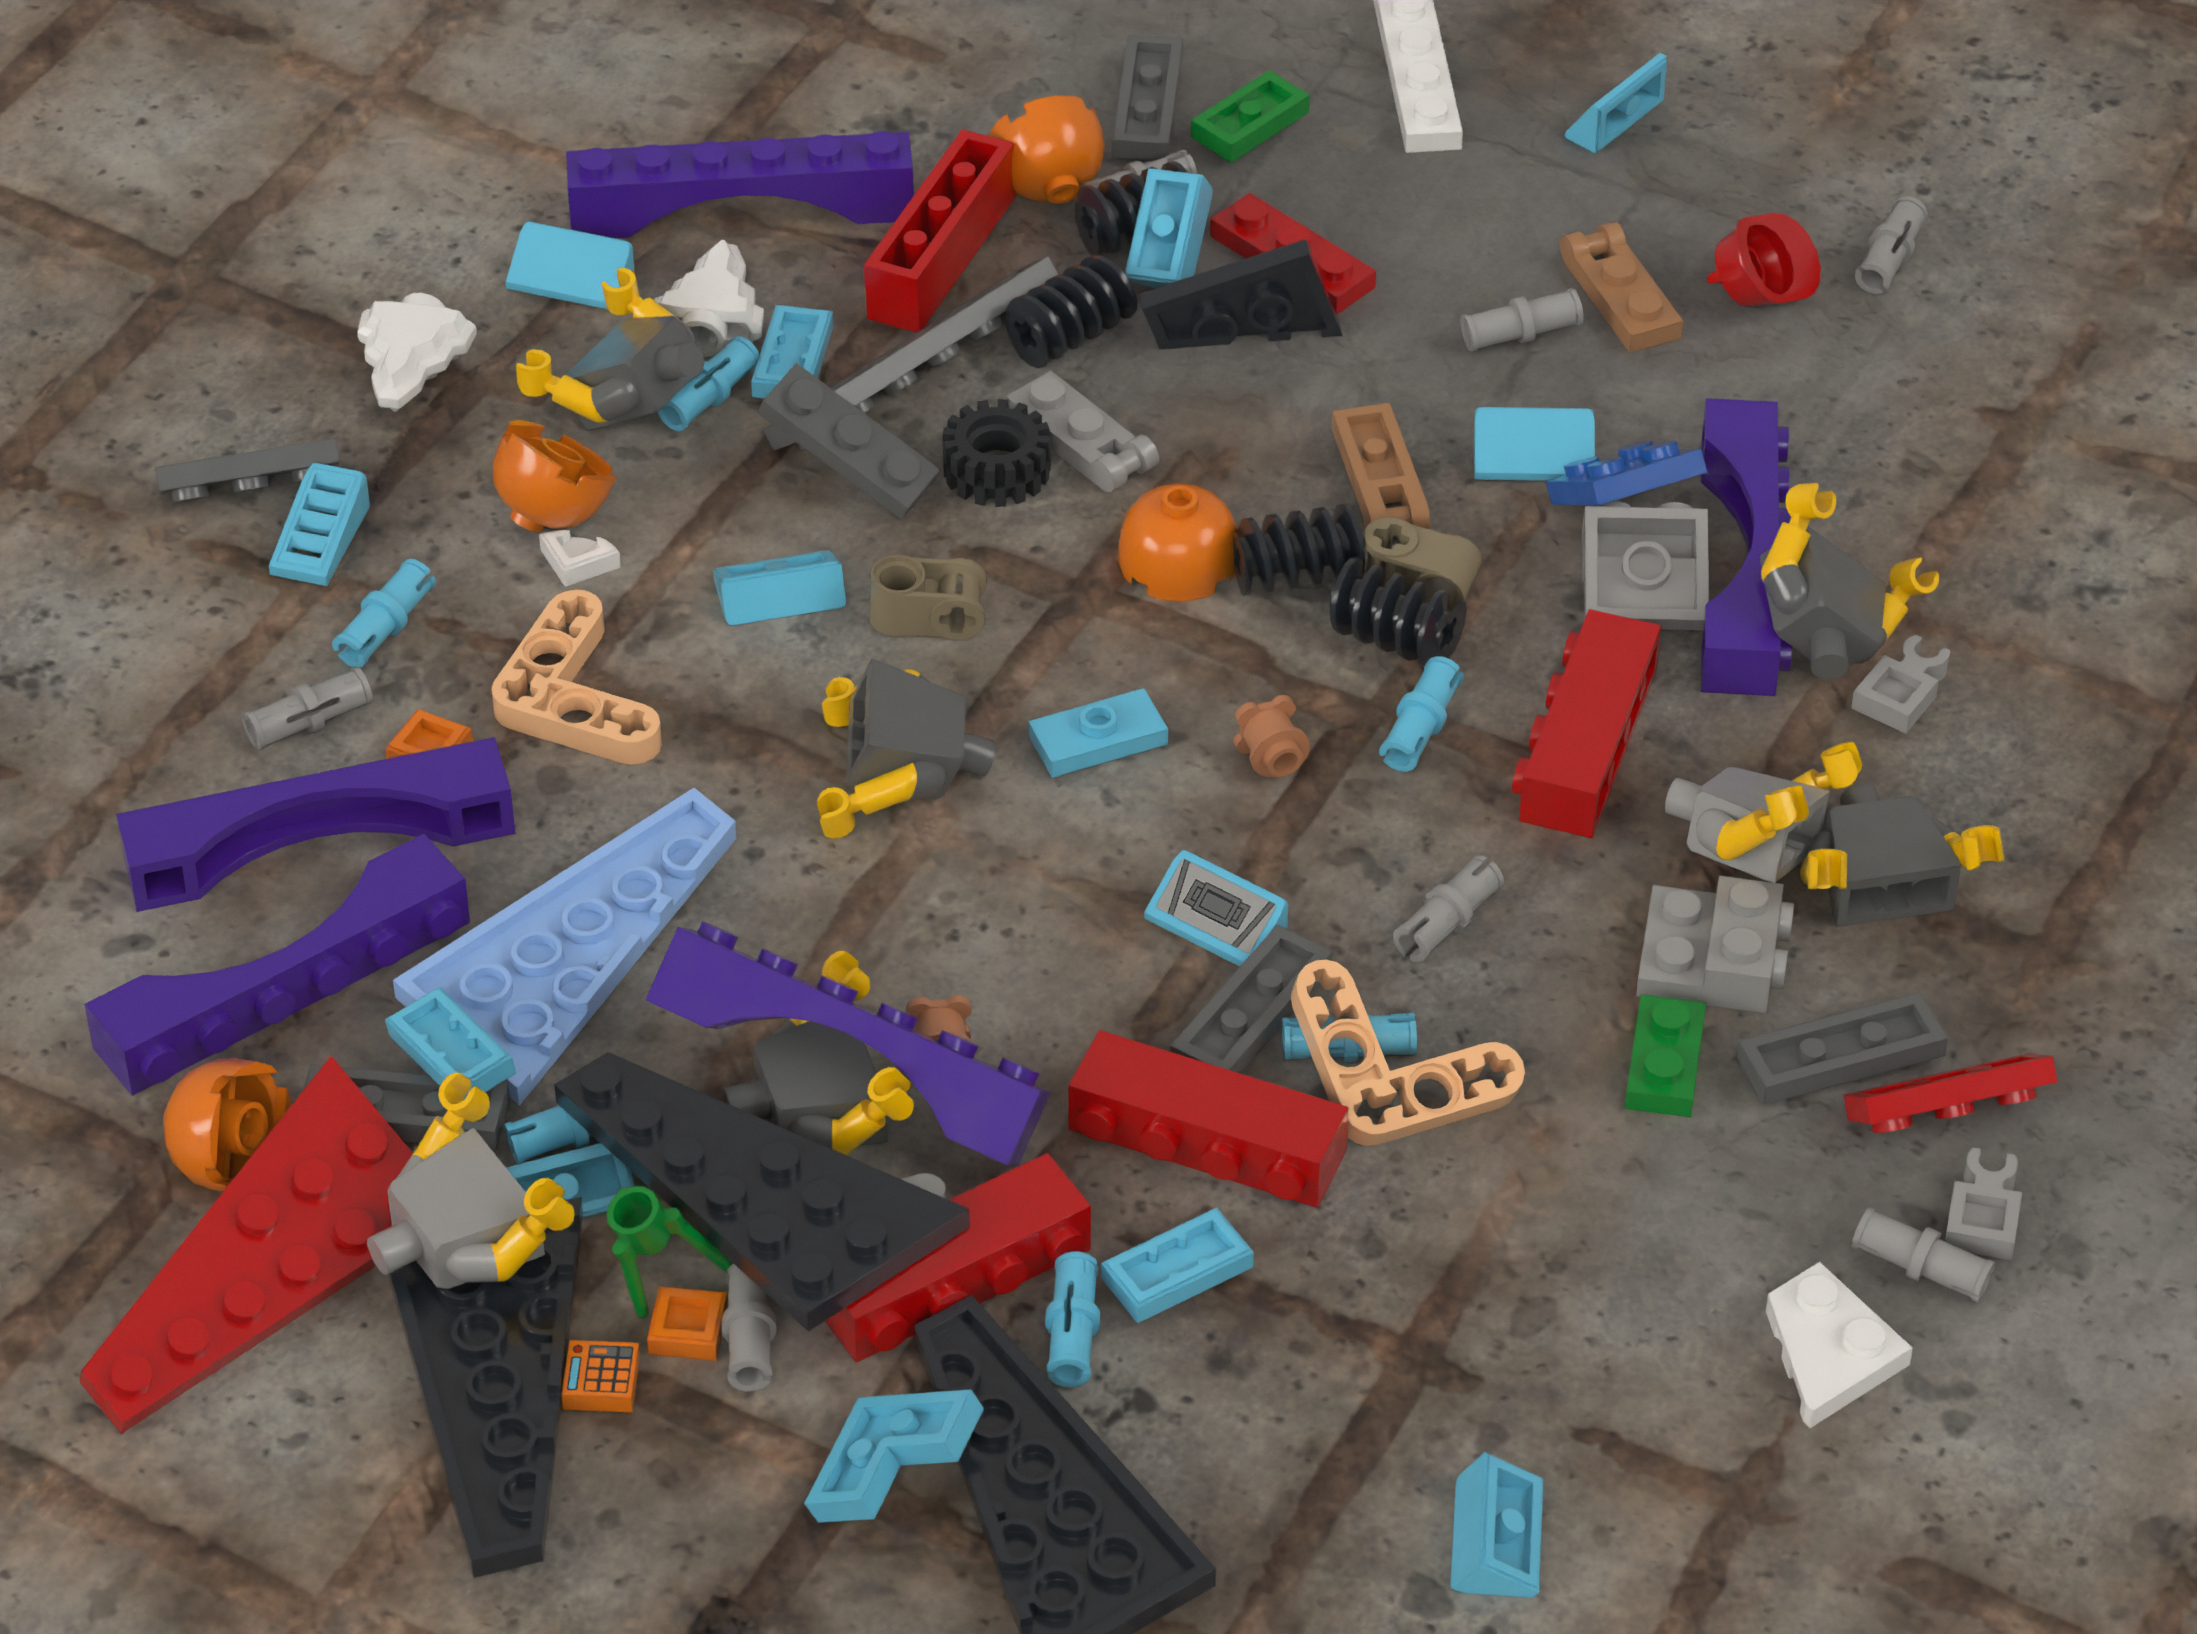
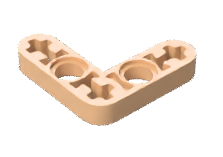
M576 589L564 591L556 595L548 603L494 680L491 690L495 719L500 725L508 729L623 764L645 763L653 759L660 752L662 746L660 719L653 708L572 682L602 639L605 631L601 600L589 591ZM566 623L571 624L569 626V635L566 632ZM548 653L564 657L562 661L554 665L545 666L533 662L537 656ZM527 683L530 685L531 697L525 696L528 692ZM575 710H582L592 714L588 720L579 723H570L561 719L565 713Z
M1327 959L1315 960L1305 965L1297 976L1291 993L1292 1008L1329 1101L1349 1107L1347 1138L1354 1143L1364 1146L1379 1145L1500 1109L1512 1101L1523 1083L1525 1070L1522 1059L1511 1047L1498 1042L1479 1044L1390 1071L1355 982L1348 970L1334 961ZM1316 981H1320L1324 990L1335 989L1337 991L1331 1002V1011L1335 1022L1329 1024L1324 1029L1320 1027H1324L1329 1017L1325 1001L1322 997L1310 998L1309 996ZM1337 1038L1352 1039L1363 1050L1364 1061L1355 1067L1341 1066L1330 1056L1328 1046L1331 1041ZM1486 1063L1489 1064L1493 1072H1505L1506 1076L1500 1088H1496L1491 1079H1485L1472 1083L1465 1095L1467 1099L1464 1098L1463 1083L1476 1079ZM1423 1079L1438 1081L1448 1092V1104L1437 1109L1423 1106L1415 1097L1413 1089L1415 1083ZM1395 1089L1399 1090L1400 1105L1386 1109L1377 1125H1373L1369 1116L1357 1117L1356 1113L1362 1100H1367L1371 1108H1380L1390 1105L1397 1093Z

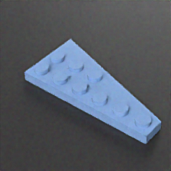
M692 788L393 980L395 998L407 1007L436 988L441 987L513 1057L516 1074L503 1082H508L509 1097L520 1106L737 839L736 821L697 789Z

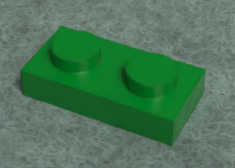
M1269 70L1191 119V138L1232 163L1308 114L1310 95Z
M1640 995L1625 1109L1691 1118L1706 1002Z

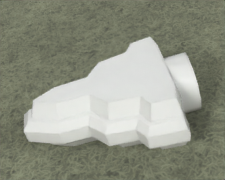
M721 240L700 257L696 262L694 271L686 273L683 278L676 280L670 291H666L663 296L655 298L657 303L692 330L696 338V345L701 349L704 357L716 355L733 337H745L751 343L753 340H758L762 337L764 308L755 305V289L744 282L746 264L737 245L728 244L725 240Z
M412 293L406 296L402 302L374 301L370 309L362 312L358 328V339L366 344L364 351L365 361L374 367L371 380L379 407L390 408L393 412H396L420 393L426 380L436 377L439 372L446 370L451 360H456L459 355L467 353L477 335L476 325L466 320L460 311L445 308L439 299L425 293Z

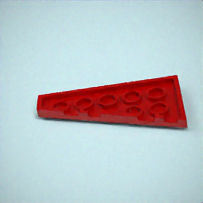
M332 1056L321 1067L81 1370V1385L121 1434L376 1266L368 1250L367 1239L392 1226L387 1189L392 1181L398 1177L413 1153Z

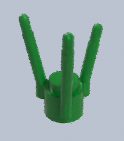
M643 1186L621 1188L609 1203L606 1213L607 1222L618 1237L612 1246V1251L621 1263L629 1296L637 1317H647L649 1309L636 1258L639 1254L649 1256L662 1251L669 1243L671 1234L679 1235L728 1274V1269L733 1263L708 1238L686 1222L678 1209H665L652 1190Z

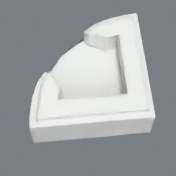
M569 530L539 534L540 550L565 587L621 568L619 551L603 538L596 537V542L586 538L571 537Z

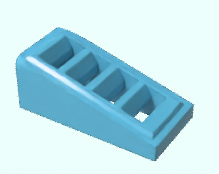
M312 463L300 484L270 561V575L323 586L328 585L370 508L367 477L364 473L320 463ZM298 549L320 553L321 557L318 558L296 552Z

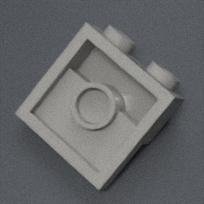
M1611 501L1597 506H1585L1582 523L1584 620L1588 610L1592 609L1661 625L1662 630H1703L1705 606L1709 602L1708 509L1692 508L1688 504L1679 502L1665 503L1658 508L1631 507L1629 504L1620 501Z
M1719 876L1717 893L1653 885L1636 996L1640 997L1641 994L1706 1002V1006L1766 1014L1770 987L1783 989L1788 950L1775 948L1776 940L1789 942L1794 903L1782 902L1784 884Z

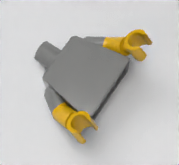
M1845 742L1828 748L1820 754L1825 772L1819 773L1815 769H1811L1792 781L1737 767L1726 768L1704 785L1676 778L1667 793L1665 813L1691 822L1687 838V846L1691 851L1763 880L1776 883L1803 862L1813 837L1822 831L1830 793L1828 788L1840 789L1851 785L1862 770L1863 764L1855 743Z
M452 1073L443 1080L439 1087L438 1096L442 1106L447 1109L445 1116L435 1117L415 1152L398 1177L392 1181L387 1189L392 1226L367 1239L370 1255L382 1274L387 1275L416 1260L436 1287L444 1289L467 1282L509 1280L525 1262L545 1255L543 1242L546 1240L544 1232L548 1227L554 1231L564 1230L571 1225L575 1214L573 1206L563 1199L564 1188L552 1179L541 1178L535 1181L525 1192L474 1128L464 1132L461 1128L464 1121L475 1122L482 1119L488 1113L490 1101L487 1093L477 1086L470 1090L471 1080L461 1073Z

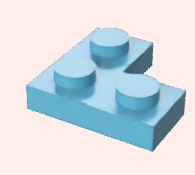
M971 1389L858 1397L804 1504L817 1522L875 1519L901 1465L959 1461L984 1410L983 1406Z

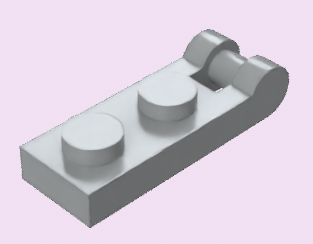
M1052 371L1006 396V400H1009L1010 409H1014L1017 403L1020 402L1028 405V414L1035 410L1042 415V423L1047 422L1050 428L1051 450L1105 492L1111 493L1126 484L1128 475L1133 472L1143 474L1159 464L1157 448L1147 436L1142 434L1134 436Z

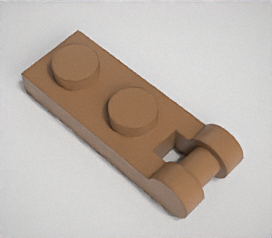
M1613 221L1599 225L1595 233L1588 235L1577 231L1561 236L1560 251L1564 263L1629 353L1682 339L1683 319L1627 245L1624 231L1618 222ZM1602 255L1604 259L1595 261L1593 257Z
M1383 403L1332 411L1331 429L1363 515L1364 529L1371 522L1386 517L1399 518L1410 524L1430 529L1428 504L1391 404ZM1401 502L1402 506L1386 508L1384 505Z

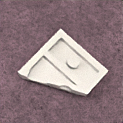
M1820 1262L1768 1293L1766 1313L1774 1337L1779 1339L1783 1345L1781 1358L1788 1378H1794L1801 1398L1800 1414L1803 1422L1809 1428H1812L1910 1365L1913 1347Z

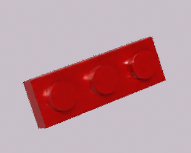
M1250 192L1210 219V236L1244 258L1306 239L1336 314H1339L1375 289V269Z
M2027 1053L1844 1094L1843 1097L1848 1121L1872 1124L1873 1133H1884L1913 1126L1911 1115L1934 1110L1936 1119H1945L1975 1112L1973 1101L1996 1096L1998 1105L2029 1101L2037 1098L2035 1087L2058 1081L2053 1056Z

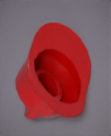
M1768 213L1747 216L1738 221L1736 229L1717 244L1714 252L1716 270L1706 278L1708 285L1722 284L1730 298L1738 305L1752 308L1772 303L1784 304L1800 301L1813 295L1820 283L1821 266L1817 250L1804 228L1786 214Z

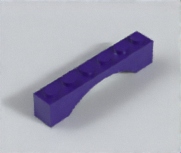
M880 131L872 134L819 135L816 137L786 139L763 138L734 142L707 141L699 144L646 145L643 147L590 148L566 151L571 230L609 238H629L649 223L673 211L707 200L735 196L782 197L805 201L834 211L856 224L895 222L914 196L913 163L909 132L890 133Z
M1706 398L1701 450L1707 473L1701 474V483L1720 499L1736 520L1746 542L1748 555L1742 569L1729 585L1705 606L1701 643V692L1776 696L1778 671L1790 672L1792 646L1782 640L1774 630L1766 588L1761 577L1762 568L1760 563V555L1771 548L1782 522L1788 524L1790 522L1787 508H1779V503H1786V494L1789 491V467H1778V462H1787L1789 427L1778 426V402Z
M495 737L116 814L124 861L137 912L201 899L222 879L250 861L279 848L317 837L353 832L396 833L415 837L425 834L430 840L454 847L516 834L511 788Z
M422 834L368 861L358 884L342 905L317 928L287 947L252 962L214 972L177 976L141 975L85 1003L92 1048L133 1096L157 1083L168 1080L174 1074L213 1054L225 1051L231 1045L285 1020L291 1014L329 995L340 992L346 986L377 970L395 964L401 958L440 938H445L469 924L470 915L466 880L425 834Z
M702 921L698 931L677 927L645 999L646 1001L706 1028L722 1029L754 1020L791 1018L813 1021L846 1032L881 1052L910 1078L932 1107L947 1138L1008 1166H1019L1051 1094L1050 1091L1035 1085L1040 1073L1004 1057L998 1068L974 1057L978 1050V1045L945 1030L941 1031L938 1040L914 1030L918 1021L917 1017L888 1004L881 1003L878 1012H873L854 1003L858 993L857 990L821 975L817 986L794 976L798 964L774 952L761 948L756 959L734 949L739 938L738 936L712 924Z

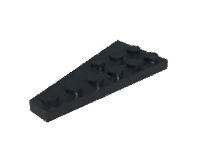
M605 1053L554 1084L556 1103L668 1205L678 1209L690 1225L708 1238L722 1254L808 1332L970 1228L969 1208L612 1053Z
M582 1197L566 1200L573 1206L575 1213L574 1220L569 1227L559 1231H554L547 1227L544 1231L546 1234V1240L543 1242L545 1255L525 1262L509 1280L467 1282L449 1289L436 1287L416 1260L387 1274L473 1578L544 1561L562 1404L561 1394L567 1360L583 1221Z
M972 1294L914 1325L915 1345L932 1392L971 1389L984 1408L958 1461V1465L1019 1634H1134L1216 1586V1568Z

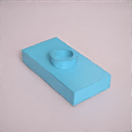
M775 305L751 381L752 397L765 399L796 363L818 378L834 327L833 311Z
M1142 688L1028 721V737L1051 778L1168 745V728L1146 690Z
M441 987L436 988L385 1019L389 1036L439 1086L447 1076L458 1072L471 1080L470 1090L477 1086L486 1092L516 1074L513 1057Z
M1216 1207L1102 1262L1101 1279L1138 1324L1253 1268L1254 1252Z

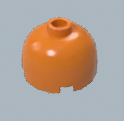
M1064 95L1035 99L1023 104L1026 114L1016 118L1011 123L1008 114L1000 118L989 132V136L1014 143L1011 177L1013 188L1018 196L1037 202L1066 203L1076 197L1081 183L1092 181L1100 171L1105 147L1103 131L1093 106L1091 110L1086 109L1083 99L1077 96Z
M523 420L510 421L498 444L493 460V484L502 501L512 509L510 518L527 530L541 533L545 526L562 530L582 525L595 516L606 501L617 480V476H610L613 471L612 466L596 452L562 434L558 442L540 437L545 428L543 425Z
M1174 483L1157 486L1143 493L1127 511L1123 520L1118 544V563L1124 578L1131 585L1132 577L1139 583L1146 585L1147 595L1158 600L1185 602L1203 599L1216 593L1217 583L1223 581L1228 575L1230 582L1236 575L1233 535L1238 532V528L1233 514L1225 502L1214 492L1197 485Z
M236 1058L216 1059L189 1071L177 1084L164 1111V1138L172 1163L194 1184L223 1192L291 1107V1098L287 1088L276 1086L273 1077L270 1075L278 1073L272 1065Z

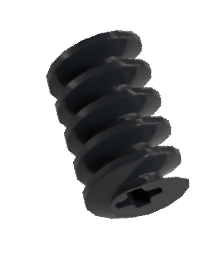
M1175 161L1163 164L1161 170L1188 173L1180 163ZM1148 168L1142 170L1140 176L1129 173L1121 176L1119 182L1108 179L1100 182L1098 188L1092 185L1079 188L1075 198V221L1080 237L1090 255H1098L1099 240H1103L1111 254L1119 252L1121 245L1120 234H1124L1128 244L1131 246Z
M1093 255L1083 259L1079 265L1067 268L1062 275L1051 277L1044 285L1030 289L1026 295L1012 299L1006 307L1005 322L1007 333L1019 357L1028 365L1039 369L1047 366L1049 358L1055 360L1063 357L1067 348L1072 350L1082 346L1085 338L1093 339L1100 336L1102 327L1105 329L1114 328L1118 325L1120 318L1128 319L1133 317L1138 310L1137 297L1127 276L1115 263L1106 257Z
M1347 503L1337 505L1332 518L1324 507L1313 508L1309 517V523L1300 510L1289 512L1285 526L1277 514L1266 515L1261 529L1252 517L1244 518L1239 524L1238 532L1233 535L1234 568L1242 596L1250 595L1252 578L1259 576L1266 592L1274 591L1276 573H1283L1290 589L1298 587L1300 570L1303 569L1307 570L1314 585L1321 584L1324 566H1330L1337 579L1345 563L1353 556L1359 557L1363 561L1362 578L1365 572L1362 530L1356 514Z
M1356 556L1349 558L1337 578L1330 597L1329 607L1332 628L1341 635H1351L1353 633L1354 637L1364 644L1375 641L1376 646L1382 651L1393 652L1397 650V654L1405 660L1411 661L1418 658L1419 663L1424 667L1427 661L1435 656L1449 659L1455 651L1463 632L1467 613L1466 601H1460L1450 612L1448 611L1449 594L1447 591L1442 589L1437 591L1429 603H1427L1428 586L1424 582L1418 581L1414 583L1406 595L1404 594L1406 578L1403 574H1393L1386 585L1383 586L1384 569L1382 566L1377 564L1371 566L1364 578H1362L1363 561Z

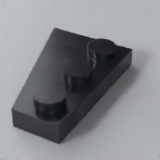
M1306 239L1139 294L1142 310L1160 350L1230 345L1236 336L1267 334L1269 342L1290 340L1291 332L1320 330L1322 338L1343 336L1340 321Z

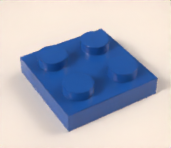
M1644 441L1617 449L1619 457L1602 461L1599 460V457H1591L1564 465L1566 475L1548 480L1546 485L1551 504L1602 505L1707 473L1701 449H1679L1677 441H1667L1653 445L1652 441Z

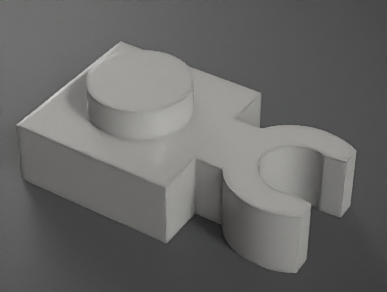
M1918 635L1909 637L1903 644L1901 662L1884 655L1858 685L1853 693L1851 709L1906 734L1937 698L1939 681L1947 674L1950 650L1942 648L1937 656L1923 658L1919 656L1922 637Z
M1971 1148L1966 1158L1964 1182L1954 1181L1945 1242L1972 1254L2012 1261L2022 1192L2013 1191L2018 1168L2017 1157L2014 1154L2007 1153L2003 1169L1988 1171L1979 1163L1980 1149Z

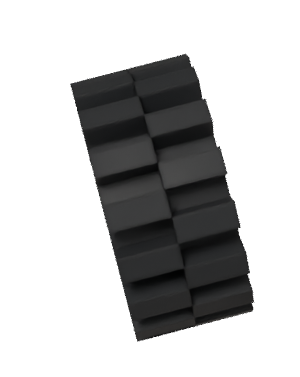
M987 399L977 401V411H973L969 405L960 408V418L952 414L947 420V428L944 427L942 434L944 477L947 478V485L951 490L958 487V496L964 500L975 494V504L985 506L987 498L995 499V507H1005L1006 498L1012 497L1016 504L1025 502L1026 491L1032 496H1036L1041 492V484H1047L1049 471H1051L1050 428L1047 422L1042 423V415L1035 410L1028 414V405L1020 402L1017 403L1014 409H1010L1009 400L998 399V407H989ZM994 450L1010 452L1004 455L984 454V452Z

